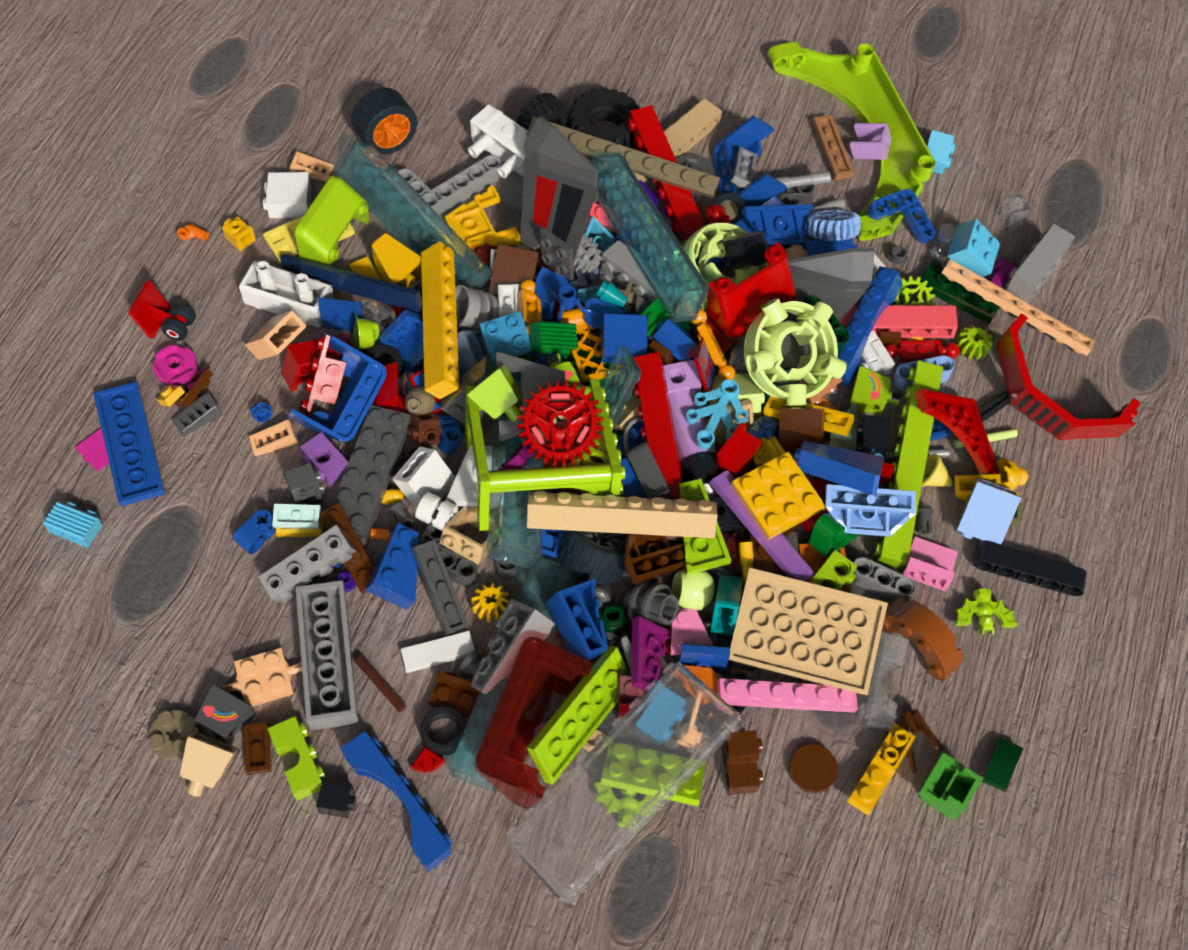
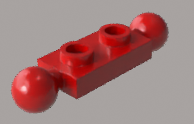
M941 340L900 341L898 348L894 344H886L884 346L892 359L900 356L901 363L944 355L954 359L960 354V347L956 343L950 342L942 347Z

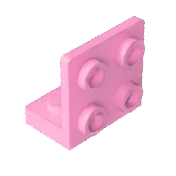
M914 537L908 563L902 575L946 591L953 581L955 574L952 570L957 551Z

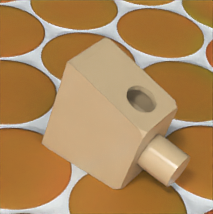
M197 732L189 735L180 771L181 777L190 780L186 792L199 797L204 786L214 788L225 773L238 748Z

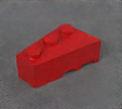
M347 333L333 335L355 348ZM318 339L287 345L281 374L291 392L297 390V385L307 382L308 378H312L313 370H311V363L313 358H317L319 349H316ZM329 347L327 348L326 356L341 360L342 354Z

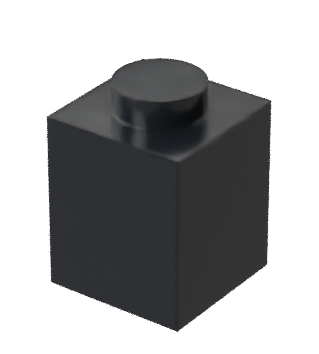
M322 782L316 808L319 814L349 818L350 811L355 810L357 796H354L352 787Z

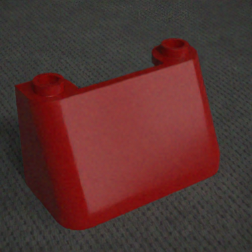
M778 242L765 251V260L769 265L746 280L735 285L729 278L720 277L708 284L707 314L728 337L738 338L746 334L753 320L763 312L761 307L775 298H779L781 303L795 301L796 289L787 254Z

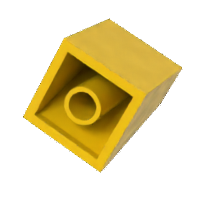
M384 233L373 242L371 246L375 270L382 281L409 288L422 277L421 256L387 233Z

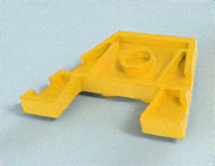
M494 185L488 187L487 191L482 195L480 193L476 195L474 200L467 205L463 204L445 216V222L459 250L498 247V244L505 246L523 245L516 226L496 233L483 209L500 203V196Z

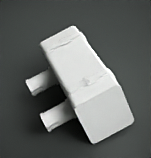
M489 104L470 121L471 137L474 144L468 148V152L474 158H477L484 150L491 155L498 156L501 162L504 163L497 168V172L502 178H507L513 171L524 177V142L527 138L526 133L528 130Z
M253 261L239 286L245 304L278 315L293 310L304 324L318 328L323 326L318 306L319 298L335 299L332 285L310 279L303 273L295 274L273 267L266 261Z

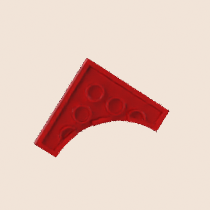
M925 389L915 392L917 405L921 413L938 419L960 439L975 462L979 475L1000 474L975 399Z

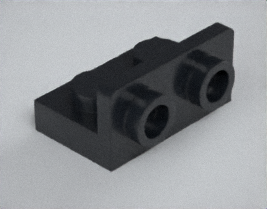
M763 230L725 238L722 241L728 258V262L725 265L726 269L734 268V270H739L747 265L759 266L766 261L765 251L769 247Z

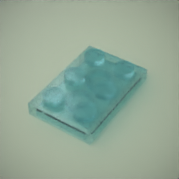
M620 346L601 385V388L604 387L605 402L609 404L608 417L612 418L613 426H615L618 418L622 416L623 408L627 400L631 398L632 391L641 377V371L629 348Z

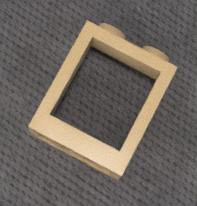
M464 506L444 526L440 544L479 565L505 537L510 519L489 509V530H484V532L491 536L483 544H480L459 533L467 523L479 529L477 507Z

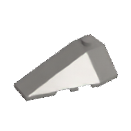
M511 599L496 624V627L499 628L495 639L491 638L487 645L490 647L488 656L481 660L471 687L483 694H487L550 635L555 623L536 609Z

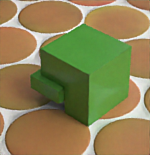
M943 752L918 795L921 796V800L955 821L965 811L983 778Z

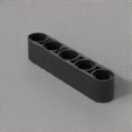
M982 541L977 545L974 566L977 569L1070 596H1082L1084 594L1087 571L1083 568L992 542Z

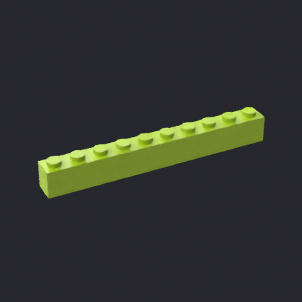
M918 360L915 367H911L908 373V380L911 381L910 386L906 387L904 394L907 402L906 405H903L900 417H903V423L899 424L897 436L900 439L899 443L895 444L893 451L896 460L892 464L895 467L892 481L887 484L886 489L916 491V514L891 536H881L880 542L876 543L874 555H877L876 563L903 570L908 563L934 421L933 416L921 413L917 405L915 392L920 389L939 392L943 366Z

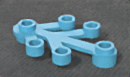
M727 379L716 390L695 394L693 402L700 409H689L685 416L686 422L696 424L699 418L712 415L706 429L699 431L697 434L696 444L700 449L707 450L713 446L715 440L714 432L720 419H722L727 429V439L732 435L730 432H734L738 428L735 426L726 407L728 402H730L736 412L734 416L735 422L738 424L747 422L748 412L743 409L738 399L740 387L736 381ZM720 398L717 404L704 407L707 401ZM689 415H694L696 418H690Z

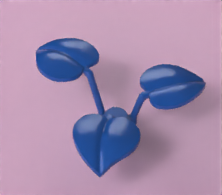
M543 267L537 276L535 292L538 299L544 303H552L555 300L559 301L558 323L561 322L564 309L570 310L576 304L582 313H586L584 316L586 324L595 329H600V322L604 313L615 312L622 314V310L617 305L599 300V298L587 300L585 308H583L580 298H576V289L570 286L569 281L560 274L551 272ZM539 351L532 352L534 356L540 358H547L548 356L552 355H540Z

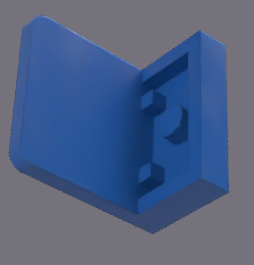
M405 309L379 335L381 343L397 348L400 356H402L405 371H414L424 361L423 316Z

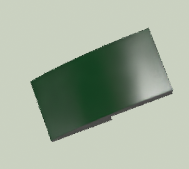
M1000 738L982 782L1006 792L1024 748Z

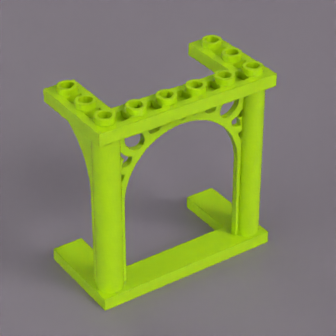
M590 379V385L585 386L586 391L584 393L587 395L592 392L593 397L590 401L597 399L599 403L595 409L602 408V413L597 415V417H604V422L598 423V425L604 427V431H597L602 436V439H594L599 450L590 446L591 455L589 456L584 453V461L578 458L575 460V465L568 463L565 467L561 465L556 467L488 471L479 410L483 409L467 395L475 388V385L466 386L465 436L467 450L470 445L473 448L477 474V518L479 531L489 530L490 493L576 488L597 496L615 495L619 497L623 495L621 480L625 479V467L620 465L621 451L616 449L617 436L616 433H612L613 420L608 417L609 404L605 402L604 387L601 388L599 379ZM522 398L515 403L518 408L522 406ZM597 456L604 462L596 463L590 460L589 457Z

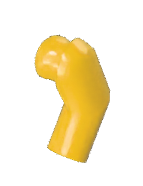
M388 489L385 492L382 503H398L404 498V494L400 489Z

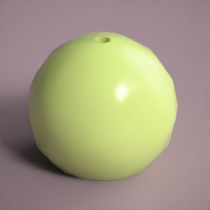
M684 567L674 575L672 595L679 601L678 606L680 608L696 609V611L707 607L714 598L715 583L712 576L706 571L686 576V567Z

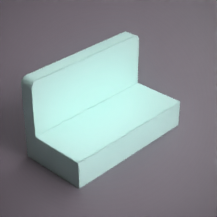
M274 504L272 526L274 528L320 529L321 517L319 514L323 512V509L320 505Z

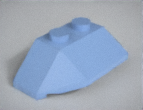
M827 484L825 508L835 520L845 527L844 533L889 537L916 514V491L878 488L876 496L846 486Z

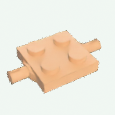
M282 648L234 661L237 671L236 682L222 686L223 690L229 694L240 691L246 704L251 707L293 695L292 675L302 672V662L289 666L285 661Z

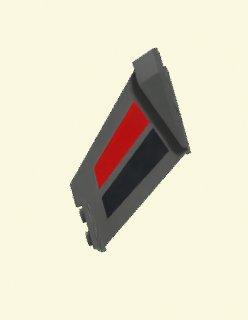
M540 116L537 118L524 142L525 161L520 239L534 250L541 247L543 262L557 270L560 275L573 280V265L593 202H598V170L553 124Z

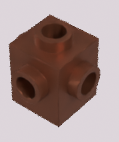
M432 412L410 415V427L408 428L410 440L418 447L425 448L440 444L442 428L440 419Z

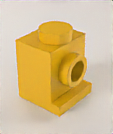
M239 217L235 219L229 218L224 222L222 227L224 237L239 251H242L256 241L253 228L248 226Z

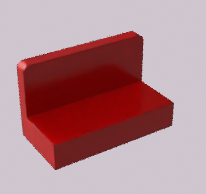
M741 422L717 453L718 467L724 471L728 470L732 476L737 478L761 447L762 441L749 434L746 424Z

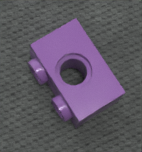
M322 432L300 446L302 453L300 459L304 465L311 463L313 470L318 469L322 482L324 481L328 487L343 478L348 461Z

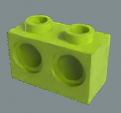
M834 550L810 583L820 586L826 585L841 591L844 585L849 587L857 576L854 572L858 566ZM835 569H841L844 575L838 574Z

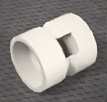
M427 492L421 499L415 516L427 524L432 522L433 527L443 531L444 526L458 513V506L447 500L442 502L441 497Z

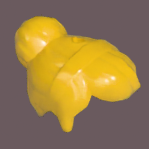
M1001 458L997 461L1001 475V486L1015 490L1017 486H1022L1027 482L1029 475L1024 468L1018 467L1015 462L1006 458Z

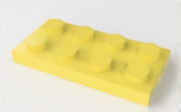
M303 216L263 233L265 242L281 267L280 257L283 254L300 258L295 231ZM351 224L348 225L338 241L355 234Z

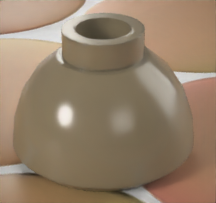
M415 387L407 393L405 407L411 415L430 413L434 410L435 399L432 394L425 391L424 387Z

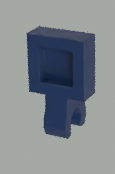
M761 415L750 425V429L747 432L760 440L762 438L769 440L779 431V421Z

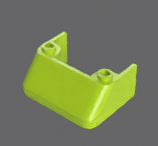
M334 175L329 178L297 225L295 238L300 258L331 266L332 262L336 261L339 256L337 242L352 219L369 224V206L367 201L342 178Z

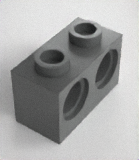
M311 463L284 472L295 504L317 505L323 503L321 494L325 493L322 480L318 469L313 471Z

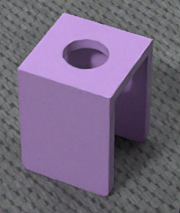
M855 123L854 128L858 141L881 142L851 141L850 148L853 158L887 160L892 140L888 124Z

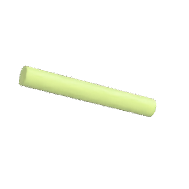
M1016 429L989 433L987 437L989 442L1017 437L1018 433ZM960 439L954 440L955 448L965 447Z

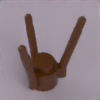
M918 709L909 711L901 717L904 722L900 725L901 728L907 732L911 731L913 735L923 732L934 749L943 750V746L928 727ZM910 746L907 753L911 771L915 773V760L912 746Z

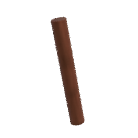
M362 655L358 656L354 662L399 713L404 711L406 705L366 659Z

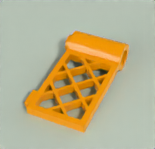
M579 308L563 311L560 323L576 324V333L583 336L577 344L578 349L571 351L582 383L590 382V379H604L624 374V369L627 367L626 364L613 363L616 365V368L609 370L603 367L605 363L598 365L590 361L593 355L600 357V351L597 350L600 345V337L590 333L595 328L586 324L584 320L586 313H582ZM587 338L597 342L593 348L583 344ZM579 349L590 353L586 359L577 354ZM587 365L596 369V372L585 375L584 369Z

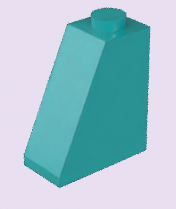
M720 575L710 632L733 636L740 605L742 578Z

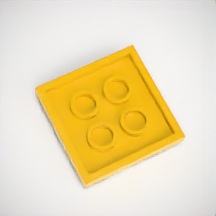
M789 452L733 480L731 483L732 488L767 540L825 509V504Z

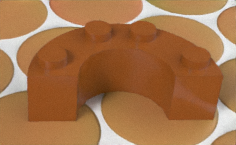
M905 597L894 598L887 605L882 630L887 631L889 634L900 633L910 639L924 655L925 667L930 675L943 683L961 666L963 661L961 648L957 649L954 644L956 637L948 626L923 604L915 600L907 602Z

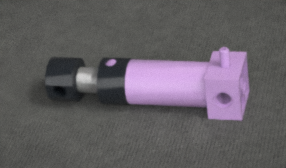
M690 360L664 365L683 481L685 483L702 479L709 500L716 502L717 522L723 538H726L738 531L740 522L734 512L709 484L713 478L724 472L717 465L715 444L707 450L700 449L696 444L698 432L705 430L708 425L706 417L699 418L696 424H689L685 420L689 409H700L693 402L695 394L701 392L702 387L695 362ZM689 415L690 418H696L694 415Z

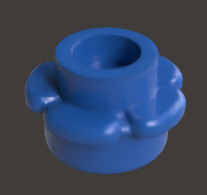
M265 402L257 403L251 409L252 417L258 422H266L272 416V407Z

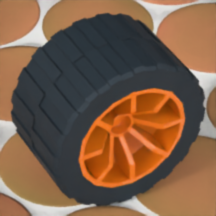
M382 87L366 93L359 99L351 114L353 129L366 147L375 154L386 155L401 150L412 140L418 126L417 116L402 95L392 88Z

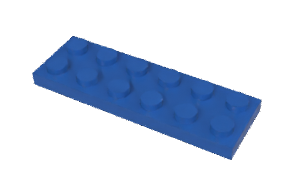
M137 381L94 392L93 395L119 505L122 507L166 494Z

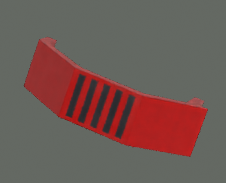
M1021 313L995 343L1010 403L1058 440L1119 437L1136 425L1132 420L1138 414L1136 409L1141 402L1135 398L1129 404L1126 403L1120 411L1117 410L1112 418L1078 419L1037 389L1031 382L1018 337L1019 329L1028 319L1024 314Z

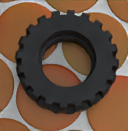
M597 88L592 89L589 93H583L581 98L578 97L574 104L571 105L568 128L636 149L634 135L632 131L628 130L627 120L630 111L640 107L632 97L629 98L628 94L623 91L620 93L617 89L613 88L612 90H607V88H601V90H597ZM598 121H609L617 124L618 127L601 129L592 124Z

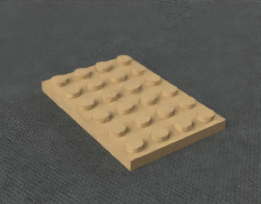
M749 568L730 645L729 660L867 696L888 603Z

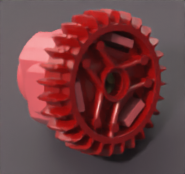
M556 379L555 386L552 387L549 381H547L546 389L538 385V394L531 390L532 399L524 398L525 403L528 405L527 407L520 406V410L524 415H517V419L523 421V423L517 424V428L524 431L519 433V438H527L522 443L523 446L531 445L528 453L532 454L536 451V460L544 456V464H547L552 459L554 467H556L558 461H561L563 467H565L566 460H570L572 465H575L576 457L584 461V452L589 456L591 455L590 446L595 449L597 448L594 439H602V436L597 434V431H604V427L598 425V423L604 422V417H597V415L602 413V408L595 409L599 401L597 399L590 401L593 393L590 392L585 395V386L577 390V382H574L572 387H569L568 380L566 379L564 385L560 386L558 379Z

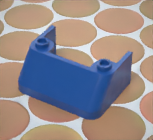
M754 115L719 141L712 152L717 177H720L718 185L720 195L724 193L738 194L744 199L747 207L761 206L773 196L776 197L787 189V185L766 173L756 181L754 176L753 183L746 188H740L731 182L736 153L741 146L757 154L758 157L761 153L760 141L775 131L774 127Z
M332 336L330 337L328 347L343 355L341 360L346 361L343 375L350 378L331 415L317 411L311 414L310 417H307L291 409L285 416L319 434L322 432L326 437L347 442L353 439L386 378L387 371L381 363Z

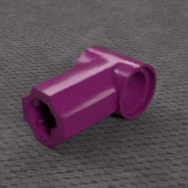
M1001 256L994 265L992 273L988 276L987 280L1003 288L1006 282L1011 279L1009 276L1014 268H1019V266Z

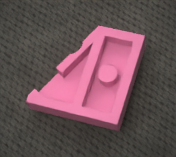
M678 609L677 616L671 623L670 655L679 656L682 644L714 646L696 609Z

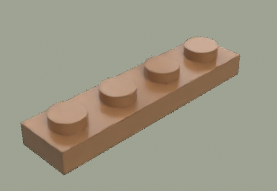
M833 116L814 117L812 123L834 180L853 178L855 172Z

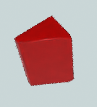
M393 362L384 366L387 375L376 395L377 407L399 406L398 363Z

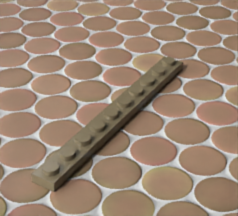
M533 116V119L526 133L527 137L533 125L535 124L537 117ZM550 122L585 157L712 199L714 198L720 177Z

